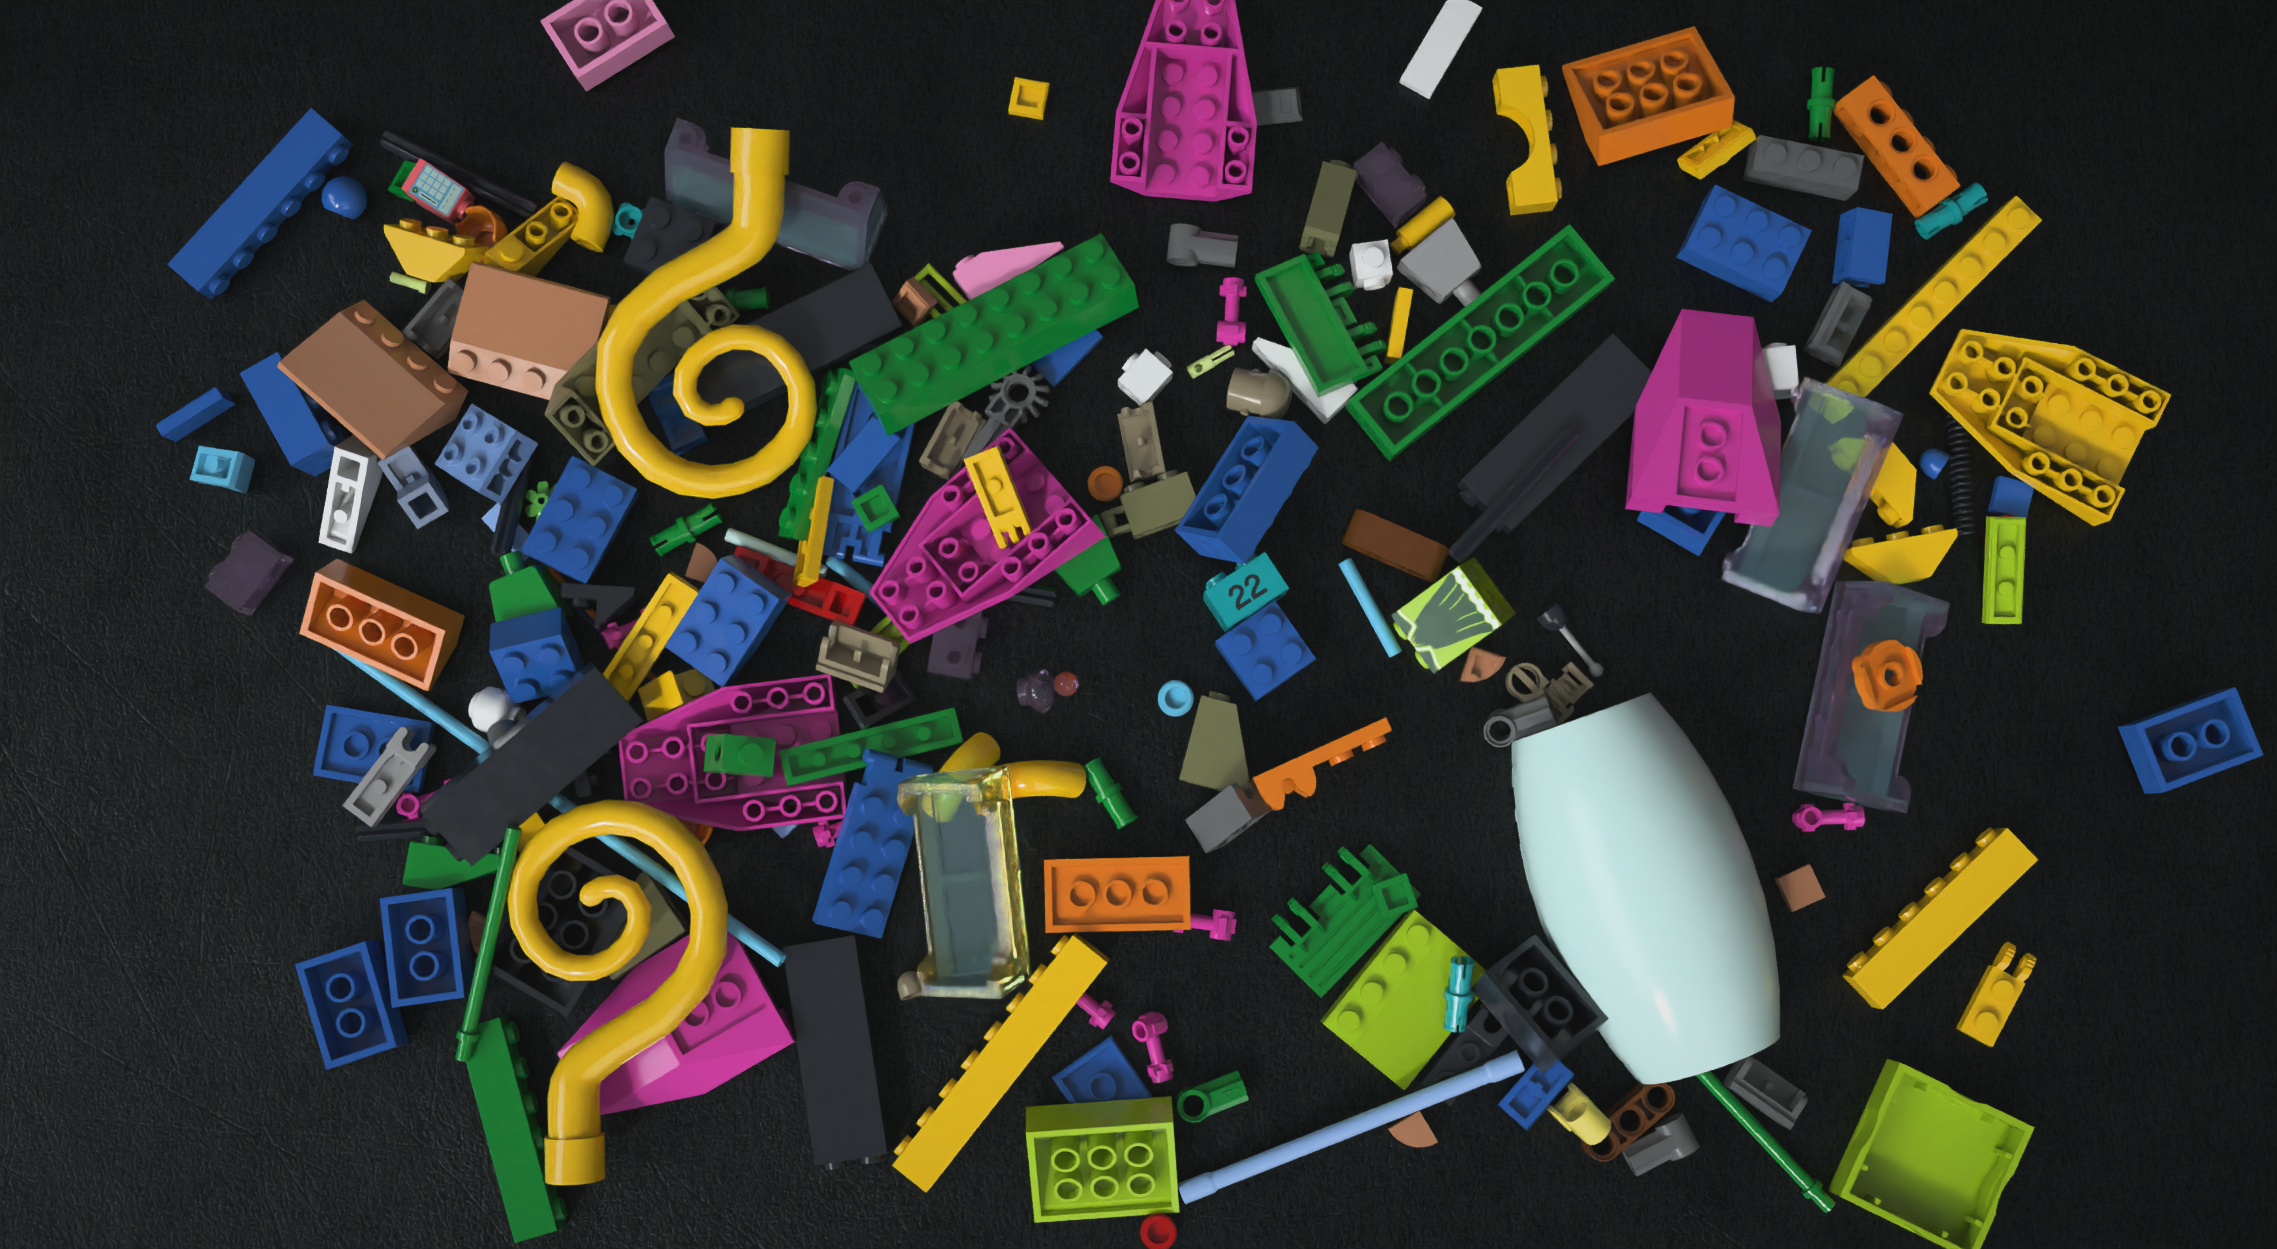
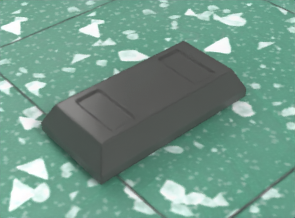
M1299 86L1252 91L1257 126L1303 121Z

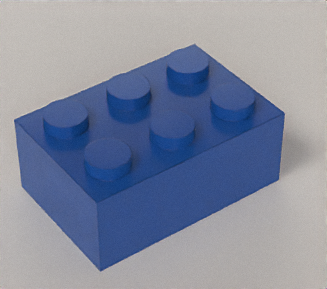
M1714 185L1705 196L1676 258L1772 303L1782 294L1812 230Z
M276 352L244 370L240 375L290 465L316 477L331 468L335 446L349 437L340 425L336 426L330 417L331 414L277 367L279 361L285 356Z
M572 456L521 549L522 553L581 584L591 585L639 496L638 490Z
M733 554L720 558L665 647L718 685L725 687L738 680L792 594L737 555Z
M2236 687L2215 690L2118 726L2145 794L2163 793L2263 756Z
M449 888L380 898L392 1008L469 997L474 969L464 888Z
M379 940L364 941L295 964L326 1070L409 1043L399 1007L392 1008L388 970Z

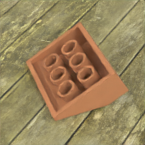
M473 261L469 269L450 341L447 373L550 400L555 384L600 339L608 323L611 297Z
M365 300L337 313L279 361L277 366L382 460L389 458L454 421L468 393L465 387Z

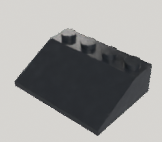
M576 844L569 846L550 865L539 883L537 896L539 920L550 938L562 950L575 955H593L609 948L613 944L627 920V910L622 901L614 897L604 899L599 904L591 907L584 905L580 901V890L586 883L599 876H625ZM508 906L506 907L501 920L490 972L566 1017H570L590 981H568L542 970L524 953L511 928Z

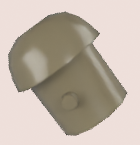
M1236 368L1233 371L1228 388L1227 408L1228 410L1238 411L1244 416L1253 414L1263 418L1280 420L1290 406L1292 397L1290 380L1283 373L1271 368L1268 374L1261 373L1259 369L1251 371Z

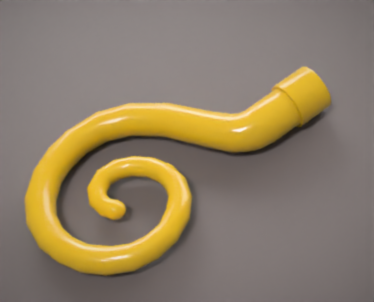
M731 127L730 172H734L733 219L731 224L708 241L658 267L617 304L597 344L595 391L602 419L618 451L647 480L679 495L715 499L744 494L769 484L795 463L812 437L817 414L815 381L801 353L782 335L759 325L732 324L707 333L691 345L675 368L673 395L686 417L704 426L727 425L742 416L744 413V403L735 396L717 404H709L702 400L697 391V379L703 367L716 356L731 350H751L765 356L778 370L788 388L789 408L786 422L777 435L754 456L735 463L708 465L687 461L669 451L648 430L638 410L632 386L634 357L648 332L679 304L733 278L760 262L771 250L780 235L784 218L785 175H789L790 130Z
M607 799L577 806L551 819L527 841L512 871L507 904L510 925L524 953L542 970L568 981H595L619 971L639 953L651 929L652 910L649 900L638 883L620 875L599 876L582 887L580 890V901L589 907L612 897L622 901L627 910V925L621 937L609 948L596 954L575 955L562 950L550 938L539 920L537 896L539 883L550 865L569 846L590 837L608 834L634 837L648 844L673 866L685 889L691 912L689 944L676 970L647 999L598 1027L573 1044L560 1059L550 1079L547 1098L548 1135L544 1137L545 1183L551 1185L589 1184L606 1178L605 1133L601 1132V1082L625 1062L672 1033L709 994L727 954L728 904L720 875L706 848L675 816L643 802Z

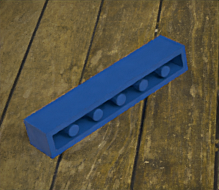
M310 108L167 265L198 292L211 300L215 295H220L228 288L230 279L237 271L247 267L252 262L254 253L258 248L275 237L280 224L287 217L297 213L302 205L301 201L311 191L317 190L323 184L325 175L334 165L341 164L347 158L349 149L353 144Z

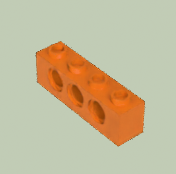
M1874 75L1840 99L1836 104V108L1832 110L1916 219L1961 186L1957 181L1955 171L1940 160L1935 153L1936 150L1933 143L1918 132L1914 127L1911 115L1905 109H1900L1893 100L1889 87L1884 82L1878 81ZM1870 112L1878 113L1882 117L1883 124L1875 123L1871 119ZM1892 139L1899 140L1903 144L1904 152H1900L1893 147ZM1914 167H1919L1925 172V180L1915 175Z

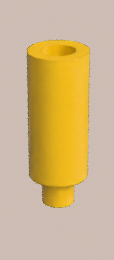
M1439 196L1396 231L1398 238L1390 244L1391 249L1397 255L1401 254L1405 249L1412 251L1447 221L1455 217L1453 208L1443 197Z

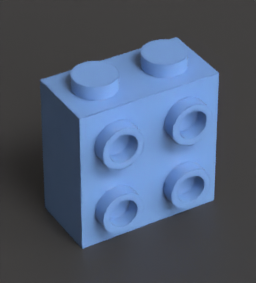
M471 404L435 462V465L478 493L502 504L538 443L495 416Z

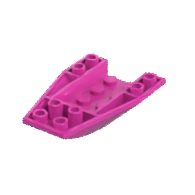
M1156 0L1116 111L1110 182L1144 196L1215 202L1252 193L1257 120L1235 0Z

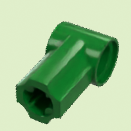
M1235 1070L1197 1086L1184 1088L1176 1096L1175 1108L1183 1119L1195 1123L1202 1121L1207 1116L1248 1101L1249 1098L1238 1070ZM1190 1095H1197L1202 1102L1201 1109L1196 1114H1186L1183 1110L1184 1100Z

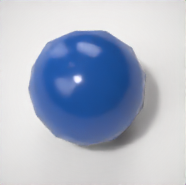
M340 176L329 181L323 188L322 203L325 209L354 220L366 209L367 194L359 181L352 177Z

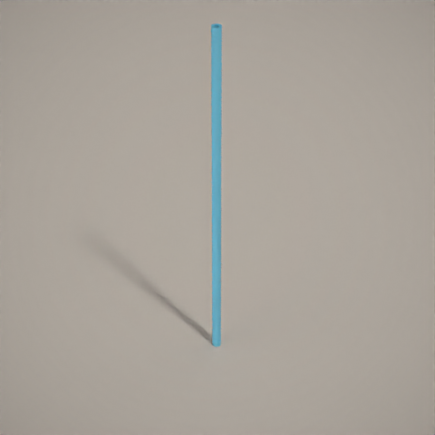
M337 651L479 754L490 747L488 741L401 679ZM560 793L548 801L550 805L562 813L577 807L576 804ZM619 835L596 836L688 903L685 889L677 876ZM728 914L727 931L775 966L779 967L784 962L786 954Z

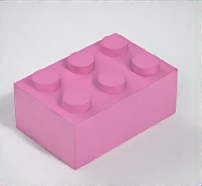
M573 0L540 21L586 92L675 37L653 0Z

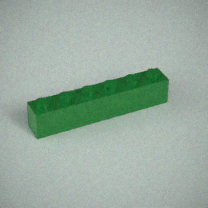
M507 1015L478 1024L479 1039L477 1042H474L470 1061L466 1062L514 1243H518L564 1227L566 1225L564 1219H567V1208L563 1198H558L555 1185L545 1183L544 1137L547 1134L543 1127H539L535 1114L539 1111V1105L533 1091L530 1092L526 1078L529 1077V1067L524 1056L520 1057L517 1042L520 1041L518 1027L514 1021H510V1017Z

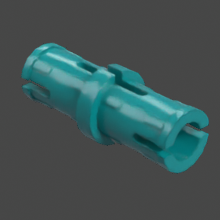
M1975 182L1958 195L1943 199L1939 203L1940 206L1915 220L1914 224L1918 233L1928 240L1950 224L1956 225L1961 222L1963 216L1968 214V212L1988 201L1983 187Z
M1458 956L1451 958L1449 986H1446L1444 989V997L1447 1003L1443 1028L1450 1032H1457V1025H1459V1032L1466 1031L1468 1005L1473 1000L1474 993L1470 988L1474 960L1465 956H1461L1460 963H1458Z

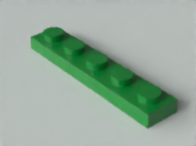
M830 368L822 380V395L817 407L812 437L800 454L801 462L799 469L792 478L789 487L791 493L789 501L779 518L780 530L778 536L795 541H804L807 538L812 520L809 517L811 508L814 507L818 479L821 476L826 477L856 380L853 371L849 369Z
M950 708L780 750L779 756L786 784L789 787L865 768L867 763L863 762V753L866 748L896 755L897 759L961 744L963 739L955 708Z

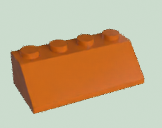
M336 559L315 572L300 634L429 691L457 645L465 616Z

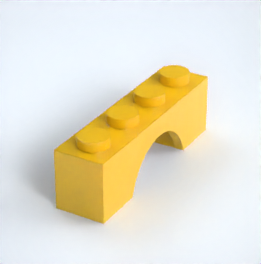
M1539 65L1497 69L1492 80L1497 114L1508 117L1518 123L1524 130L1529 142L1528 160L1521 167L1512 171L1506 181L1510 214L1519 215L1552 211L1558 199L1562 197V186L1560 178L1554 177L1553 165L1557 164V150L1555 144H1550L1548 131L1552 130V114L1550 109L1545 110L1544 97H1547L1548 94L1546 76L1540 75Z

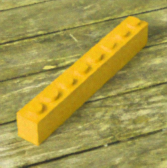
M2017 196L2013 197L1953 254L1808 401L1832 424L1846 417L2042 220Z
M1077 932L1070 939L1065 935L1060 939L1051 951L1056 958L1048 968L1043 964L1038 967L1028 980L1034 986L1026 996L1020 992L1006 1008L1011 1013L1003 1025L998 1021L994 1023L983 1037L989 1042L981 1053L975 1049L961 1065L966 1070L964 1075L958 1082L954 1078L950 1079L939 1093V1096L944 1099L936 1110L929 1106L916 1123L921 1127L920 1131L913 1139L906 1135L895 1149L894 1153L899 1157L892 1166L924 1192H928L1110 960Z

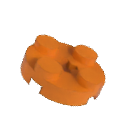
M1879 640L1869 644L1862 651L1861 655L1854 657L1852 670L1855 673V685L1866 708L1883 712H1897L1908 708L1915 701L1917 696H1913L1916 691V686L1922 685L1923 671L1920 659L1912 648L1903 646L1897 640ZM1886 670H1892L1893 676L1889 678V685L1885 680Z

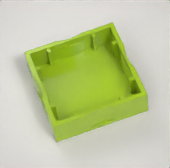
M1887 1059L1828 1191L1946 1249H1981L1996 1215L2000 1195L2007 1182L2014 1175L2035 1127L1987 1104L1974 1101L1952 1090L1948 1085L1905 1064Z

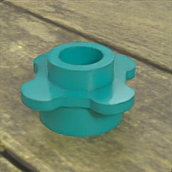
M626 202L619 206L615 222L612 225V231L617 236L626 235L633 239L645 209L639 210L637 207ZM630 220H635L634 225H629Z

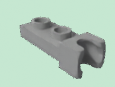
M402 726L398 729L386 745L385 751L343 804L346 809L370 827L378 825L416 773L425 766L436 751L434 744L427 743L420 744L413 751L410 747V742L415 736V730L409 726Z

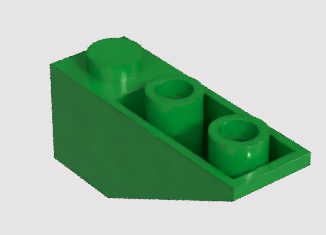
M423 836L422 842H410L402 885L442 890L454 888L497 873L502 847H494L493 853H487L476 864L471 866L465 859L459 862L451 855L444 845V838Z

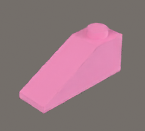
M1059 241L982 252L976 257L969 255L956 265L957 270L952 273L968 300H971L1065 252L1064 246Z

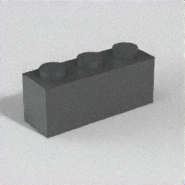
M1759 135L1749 147L1743 180L1846 201L1858 190L1864 156Z

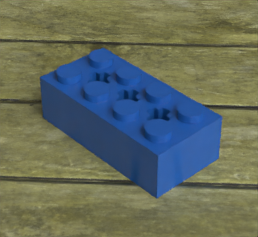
M1248 416L1175 531L1202 556L1246 564L1248 559L1254 554L1256 546L1267 529L1273 524L1275 516L1285 500L1292 494L1294 486L1304 470L1310 465L1311 459L1319 447L1294 421Z

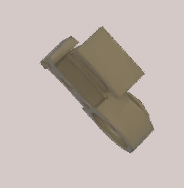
M1572 662L1562 669L1564 674L1557 681L1554 678L1548 681L1542 675L1539 668L1529 663H1521L1511 668L1505 680L1509 693L1521 703L1548 695L1556 712L1557 726L1561 725L1574 711L1573 705L1568 708L1566 706L1569 703L1574 704L1594 684ZM1519 668L1528 669L1533 672L1537 685ZM1568 671L1581 683L1580 686L1567 674ZM1513 673L1532 691L1531 694H1520L1514 689L1511 681Z

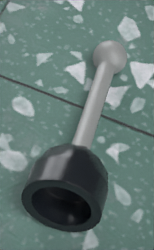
M1559 600L1553 602L1536 616V619L1548 630H1560L1589 666L1590 675L1599 677L1603 673V667L1591 659L1565 626L1567 623V611Z

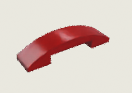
M737 545L735 555L792 594L787 604L832 621L836 620L855 626L867 594L820 577L817 582L807 587L793 585L794 567Z

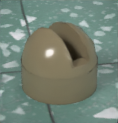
M915 971L905 972L898 980L897 987L901 1000L912 999L928 992L924 977Z

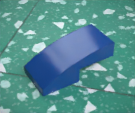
M675 373L664 377L648 394L656 416L661 421L672 450L675 454L680 455L709 440L702 424L686 417L673 395Z

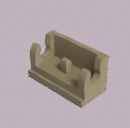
M958 401L950 404L919 460L921 466L949 481L962 469L965 463L962 460V456L984 427L986 420L982 418L981 414L976 411H969Z
M1142 403L1136 409L1122 408L1121 413L1118 414L1130 483L1157 479L1159 475L1165 473L1153 403Z
M834 620L830 625L829 636H824L822 639L816 670L883 693L896 673L901 643Z

